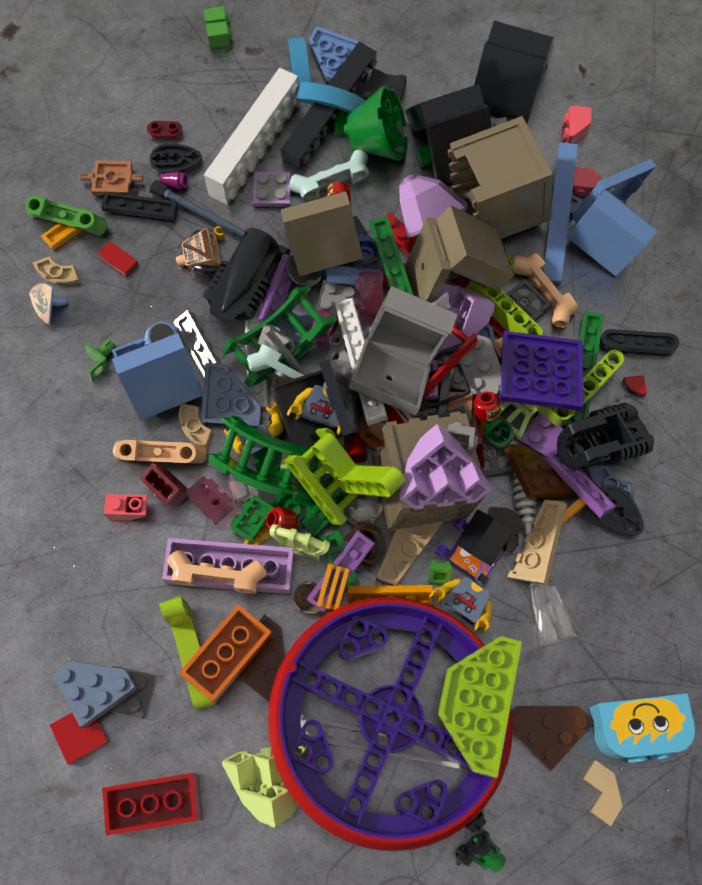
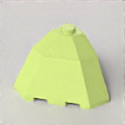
M271 747L262 748L261 753L251 754L248 751L237 752L222 761V765L242 804L259 822L271 827H278L292 817L299 805L286 789L278 773ZM298 747L296 749L297 757L300 759L307 758L308 750L305 747Z

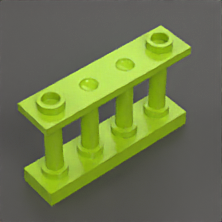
M321 428L315 431L320 439L326 433H330L336 438L334 432L328 428ZM312 447L302 456L289 455L284 460L285 464L332 524L342 525L347 520L343 514L344 509L360 494L349 493L339 504H335L332 500V494L339 488L336 481L334 480L325 489L319 483L320 478L327 472L323 464L314 473L307 467V462L315 456Z

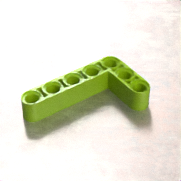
M506 255L512 270L514 266V260L512 259V257ZM470 279L467 288L487 297L495 304L492 317L506 331L535 335L543 334L542 328L501 288L498 290L492 289Z
M611 350L583 378V406L619 370L624 362V356L620 351ZM609 360L615 361L616 364H612ZM597 373H601L604 377H599ZM584 386L590 387L591 391L586 390ZM532 405L550 422L559 427L566 425L579 412L576 410ZM557 412L564 413L565 417H560Z
M326 433L312 446L314 454L339 487L346 493L391 497L406 482L404 475L395 467L356 465L338 440L330 433Z
M179 596L161 602L160 609L165 622L172 628L181 664L184 667L200 649L201 643L191 608L185 599ZM187 682L195 711L217 705V702L212 704Z

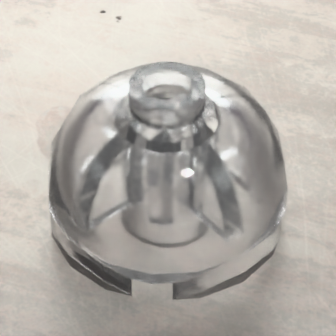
M366 495L362 499L359 498L350 503L344 509L343 514L352 526L357 522L377 525V520L383 513L381 497Z

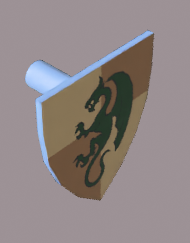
M39 283L31 289L29 294L38 316L50 325L52 306L66 305V299L53 298L54 288L46 283Z

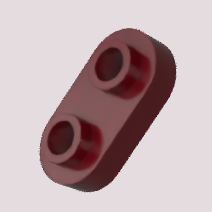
M152 121L147 126L148 135L154 140H178L183 136L182 125L177 121Z

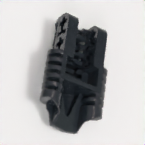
M256 228L246 229L230 261L221 262L220 267H218L217 272L214 274V278H212L211 283L207 287L208 289L203 294V297L211 306L210 313L219 319L229 322L253 319L270 288L271 283L267 278L279 255V245L272 236Z
M623 402L593 410L589 413L588 418L571 423L560 433L556 445L557 453L563 464L569 469L577 470L607 459L619 463L649 454L653 450L654 437L652 434H649L646 426L638 417L637 409L633 405Z

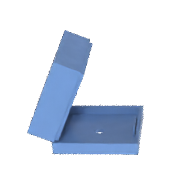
M652 159L599 181L572 215L576 225L566 237L615 276L640 253L657 232L652 225L624 204L633 193H636L643 185V181L656 168Z
M175 331L176 334L146 346L144 344L146 343L145 337L112 350L115 357L112 361L117 375L140 421L203 396L200 383L178 331Z

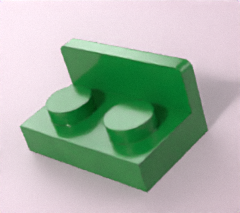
M255 495L251 499L248 498L243 504L241 514L239 516L236 515L231 522L232 527L230 529L232 533L238 534L252 543L265 525L267 514L274 507Z

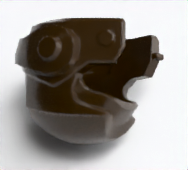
M357 522L352 527V531L343 540L349 542L358 530L375 543L361 562L363 565L372 566L385 552V536L376 525Z

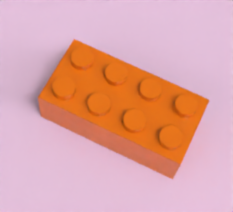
M238 604L180 670L179 674L212 704H215L270 639L271 631Z

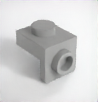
M463 423L449 424L447 431L457 441L467 443L466 451L470 455L472 449L477 448L478 436H475V428L468 427Z

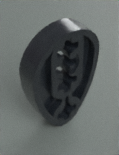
M161 144L150 155L152 169L159 176L160 174L177 171L188 174L203 164L200 151L181 144Z
M614 485L599 488L603 493L607 494L610 501H615L614 505L617 509L620 507L623 509L621 512L623 516L615 517L613 515L615 511L613 510L599 518L591 509L593 516L603 525L616 532L632 536L642 533L644 524L641 513L626 491ZM628 521L632 523L638 522V531H630L629 528L631 526Z

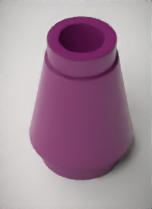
M182 171L160 174L159 180L166 186L181 190L188 185V176Z

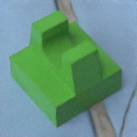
M433 559L430 565L428 583L444 584L449 582L452 571L450 562L445 561V564H441Z

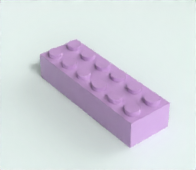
M168 538L162 580L168 585H181L171 582L173 570L167 563L168 557L173 552L180 550L186 554L193 565L200 566V563H209L214 568L231 566L234 567V570L241 571L253 561L258 560L267 571V575L257 583L256 592L291 595L295 559L294 548ZM200 578L195 579L193 586L235 590L234 583Z

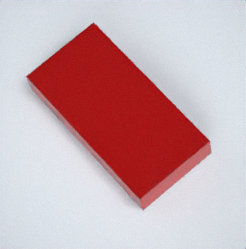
M111 241L97 253L99 258L124 276H127L138 265L136 259Z

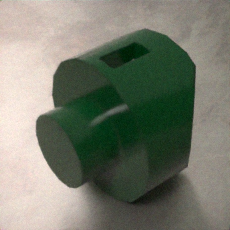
M498 417L486 423L484 434L493 445L506 447L513 441V427L505 418Z

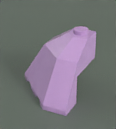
M409 175L403 178L404 181L399 185L400 204L408 238L420 233L426 218L437 219L450 205L464 212L467 210V202L441 180L420 175L416 177Z
M445 281L436 300L448 292L451 308L446 310L458 314L454 325L468 337L473 333L477 334L488 324L490 317L494 313L495 304L487 297L471 289ZM451 333L440 351L462 343V341Z
M436 424L420 438L409 456L404 473L406 482L401 487L399 497L401 501L413 509H424V505L431 504L442 507L454 505V502L466 501L467 504L476 503L493 488L462 445L439 424Z

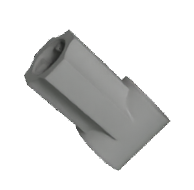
M264 324L263 328L270 326L290 353L294 351L295 345L292 339L280 333L281 330L278 327ZM262 329L258 344L261 346L264 344L279 352Z

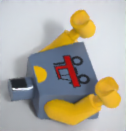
M325 382L323 387L315 385L313 388L305 389L296 397L293 405H291L287 412L288 416L290 412H294L296 414L295 420L302 417L334 429L337 428V434L341 430L335 410L331 408Z
M274 402L272 408L269 405L266 407L272 416L271 420L255 429L279 439L282 437L283 424ZM224 429V433L227 436L229 431H226V429ZM239 433L236 434L233 448L237 454L242 455L247 438L244 436L239 437ZM254 442L251 454L265 446Z
M479 573L474 581L468 577L463 579L456 578L433 590L430 598L433 595L437 596V604L442 601L441 604L473 626L474 631L477 628H482L484 630L483 635L486 634L492 617L490 593L484 589L489 582L488 577Z

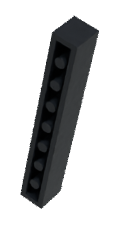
M359 41L327 85L356 94L360 83L365 82L370 69L375 68L377 64V51ZM314 102L281 147V157L300 168L303 163L305 164L308 161L311 151L316 150L321 137L327 135L331 123L337 121L341 110Z

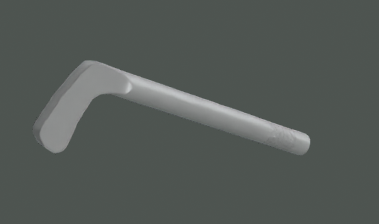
M270 326L263 328L265 335L294 370L303 375L312 373L300 366Z

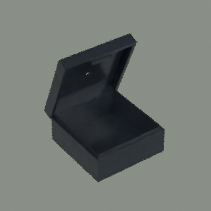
M493 21L488 41L484 44L474 85L479 84L484 104L489 106L490 112L514 119L523 116L525 122L529 121L545 67H548L554 49V37ZM506 79L509 80V81H510V85H509V86H505V85H504V80H506Z
M479 84L421 102L405 110L410 129L413 132L426 128L434 178L441 180L445 185L454 183L450 177V174L453 173L449 167V163H452V158L448 157L450 143L492 128L489 106L484 104Z
M328 359L319 363L320 371L271 386V391L289 443L312 447L320 439L315 431L321 428H328L333 431L336 439L347 434L350 435L369 429L358 392L348 388L352 378L348 361ZM325 382L327 386L326 393L332 410H335L338 425L341 429L340 433H336L337 428L334 429L302 417L295 420L296 414L294 412H290L288 416L287 412L291 405H293L296 397L305 389L313 388L315 385L323 387Z

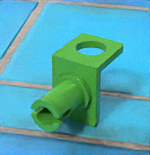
M107 339L98 349H94L89 344L85 346L87 355L97 362L88 370L92 382L108 369L106 357L113 349L117 348L110 339ZM100 367L99 371L96 374H94L96 369Z

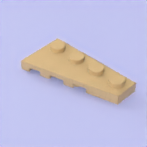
M544 500L534 520V528L531 534L527 535L524 541L526 544L521 554L518 553L515 559L517 563L513 571L510 570L508 578L548 585L567 506L566 503Z
M443 521L396 530L376 579L388 585L396 586Z

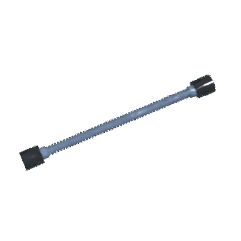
M155 180L151 184V194L163 199L177 201L178 204L243 237L245 230L174 194L169 187L160 181ZM279 245L277 260L280 261L283 254L290 255V249L283 245Z

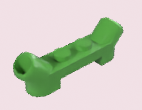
M35 195L30 196L25 204L27 213L32 217L87 231L97 236L103 235L107 228L106 219L93 214L89 210L74 208Z

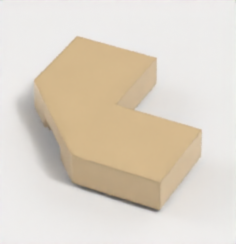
M594 760L583 777L584 781L601 792L590 813L608 826H612L623 807L616 776L612 771Z

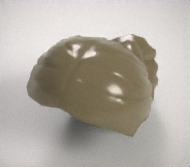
M305 581L299 584L293 595L294 605L299 611L309 614L317 613L322 616L333 611V609H326L325 612H322L307 600V597L317 585L316 583Z

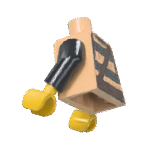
M217 226L214 231L208 228L194 231L189 239L182 243L184 254L176 257L177 264L180 267L186 265L198 274L214 276L221 264L217 241L225 239L222 227Z

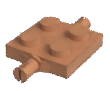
M95 160V167L92 173H81L80 179L81 181H92L91 192L93 195L104 196L105 192L129 195L132 182H143V175H132L133 165L131 161Z

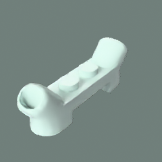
M355 150L349 162L336 165L326 171H320L311 177L295 174L290 180V189L301 194L304 201H312L320 197V190L329 187L334 182L350 179L352 184L362 181L369 175L366 167L368 156L364 151Z
M262 344L257 353L247 357V363L252 372L272 367L276 369L274 373L283 378L286 375L293 379L304 376L279 362L281 353Z

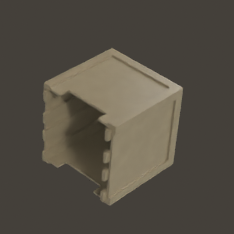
M523 116L450 143L448 157L452 158V163H449L450 171H453L450 174L451 181H454L452 190L464 201L470 200L476 212L473 213V216L496 227L500 239L551 220L553 173Z
M461 411L452 412L449 417L439 418L438 415L427 416V420L422 421L419 418H413L408 420L409 423L397 424L396 421L387 422L382 427L385 443L383 446L376 447L375 451L372 452L374 466L395 467L404 475L407 460L425 433L436 424H439L446 431L449 424L463 423L470 427L467 413L461 414ZM459 442L462 445V447L466 450L467 443ZM472 449L470 456L480 469L476 449ZM401 487L391 497L381 496L388 531L457 520L459 517L468 518L484 499L483 497L476 503L467 504L466 501H458L450 506L437 507L436 504L424 505V509H413L400 500Z

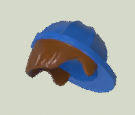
M357 234L363 259L353 261L352 263L359 269H372L380 262L375 241L367 234Z

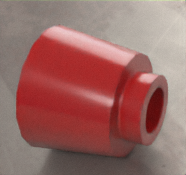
M360 438L350 439V442L347 443V454L354 463L366 461L368 456L365 442Z

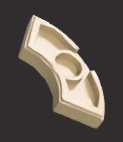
M50 256L32 262L40 276L48 282L62 286L81 283L74 265H59Z
M185 403L181 404L179 407V421L183 432L192 443L203 444L207 450L213 431L205 427L201 422L200 407Z

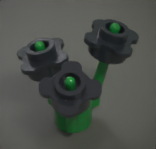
M481 811L465 827L467 830L470 829L472 833L479 830L481 834L473 835L467 844L464 843L458 847L456 865L460 866V864L469 866L473 861L485 870L490 868L493 872H498L504 866L506 857L500 853L501 849L489 837V832L484 830L483 826L486 820L484 819L485 815ZM475 855L481 856L483 860L475 857Z

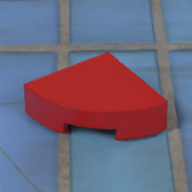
M644 375L623 378L626 388L635 392L636 395H647Z

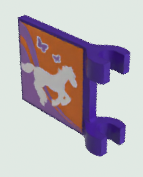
M459 517L453 527L463 533L468 523ZM456 543L451 551L441 544L434 553L475 579L479 573L487 577L504 550L502 549L492 566L469 554L456 545Z

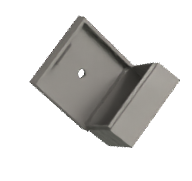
M391 286L373 322L368 338H366L348 388L416 416L420 409L431 363L450 336L458 314Z

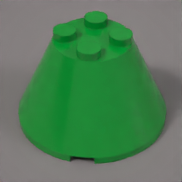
M385 85L348 115L347 124H344V131L346 135H349L350 146L353 151L361 150L365 153L399 161L403 160L407 153L408 137H404L403 128L407 125L397 93L393 88L389 89V85Z

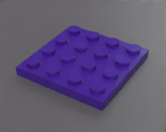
M504 331L502 335L500 401L581 411L583 408V341Z

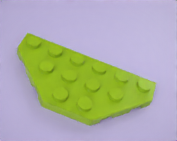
M500 636L447 669L438 715L474 773L498 778L522 641Z

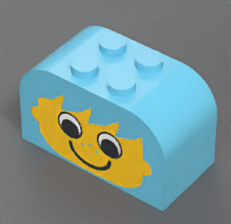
M688 693L599 703L589 707L591 718L594 721L592 726L596 744L603 754L613 759L628 758V763L647 761V756H650V760L670 758V753L680 752L688 748L695 736V725Z

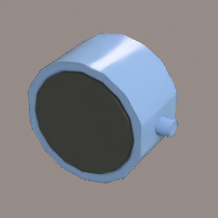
M156 322L147 329L145 333L146 343L144 344L146 346L174 335L177 330L167 322Z

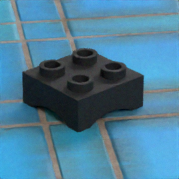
M373 68L363 99L367 100L379 88L389 85L388 88L395 90L401 102L406 88L407 76L389 75Z

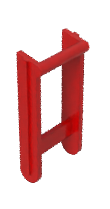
M453 326L451 333L460 339L463 344L426 382L422 400L470 350L477 346L478 339L475 333L468 337L457 326Z

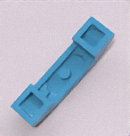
M305 37L289 38L288 46L292 73L298 76L299 84L300 82H311Z
M300 82L296 96L297 101L313 105L314 102L346 111L348 115L365 101L363 98L343 89L311 82Z

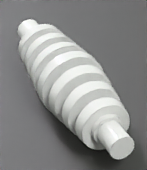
M514 472V486H516L514 488V494H516L514 495V502H517L515 507L519 510L517 514L522 520L525 535H530L535 520L533 516H536V509L534 508H536L537 502L534 500L537 498L526 497Z

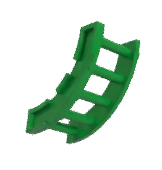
M309 285L295 288L290 298L268 319L247 333L236 338L232 337L225 343L226 346L221 353L226 355L234 352L249 371V376L244 382L248 388L269 379L267 375L276 370L270 367L257 372L250 371L247 356L241 349L251 343L259 351L261 345L258 344L257 338L260 337L264 324L275 326L285 317L288 318L301 335V340L295 344L294 351L291 352V355L297 360L314 346L312 342L319 335L323 337L336 323L337 319L333 314L326 317L321 316L306 298V295L311 290ZM299 303L304 306L315 320V325L310 331L305 329L292 312ZM281 355L278 361L289 366V363Z
M238 416L222 417L221 421L230 429L222 452L210 454L208 461L225 474L229 471L236 475L237 481L277 496H282L283 493L294 495L293 499L313 500L301 483L291 482L293 473L288 466L281 480L269 477L268 475L276 451L288 455L302 456L311 447L296 445L271 437L251 427ZM237 433L247 438L239 462L230 455ZM254 442L268 447L260 472L247 467ZM316 455L311 458L312 461L309 466V470L313 473L317 470L320 463Z

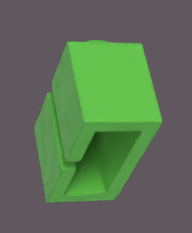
M224 6L203 9L210 48L230 46L229 38L233 37L231 27H227V24H230L229 14H225Z

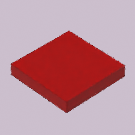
M71 712L50 724V728L67 765L76 762L109 743L99 719L83 729L79 726Z

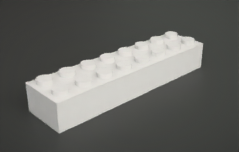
M279 68L205 172L204 178L210 197L226 205L229 204L231 199L233 200L236 197L237 190L245 184L248 174L253 172L257 161L264 156L268 145L270 146L273 143L277 132L279 133L282 130L286 119L290 118L292 110L295 106L299 105L300 101L296 100L299 88L297 75L282 68Z

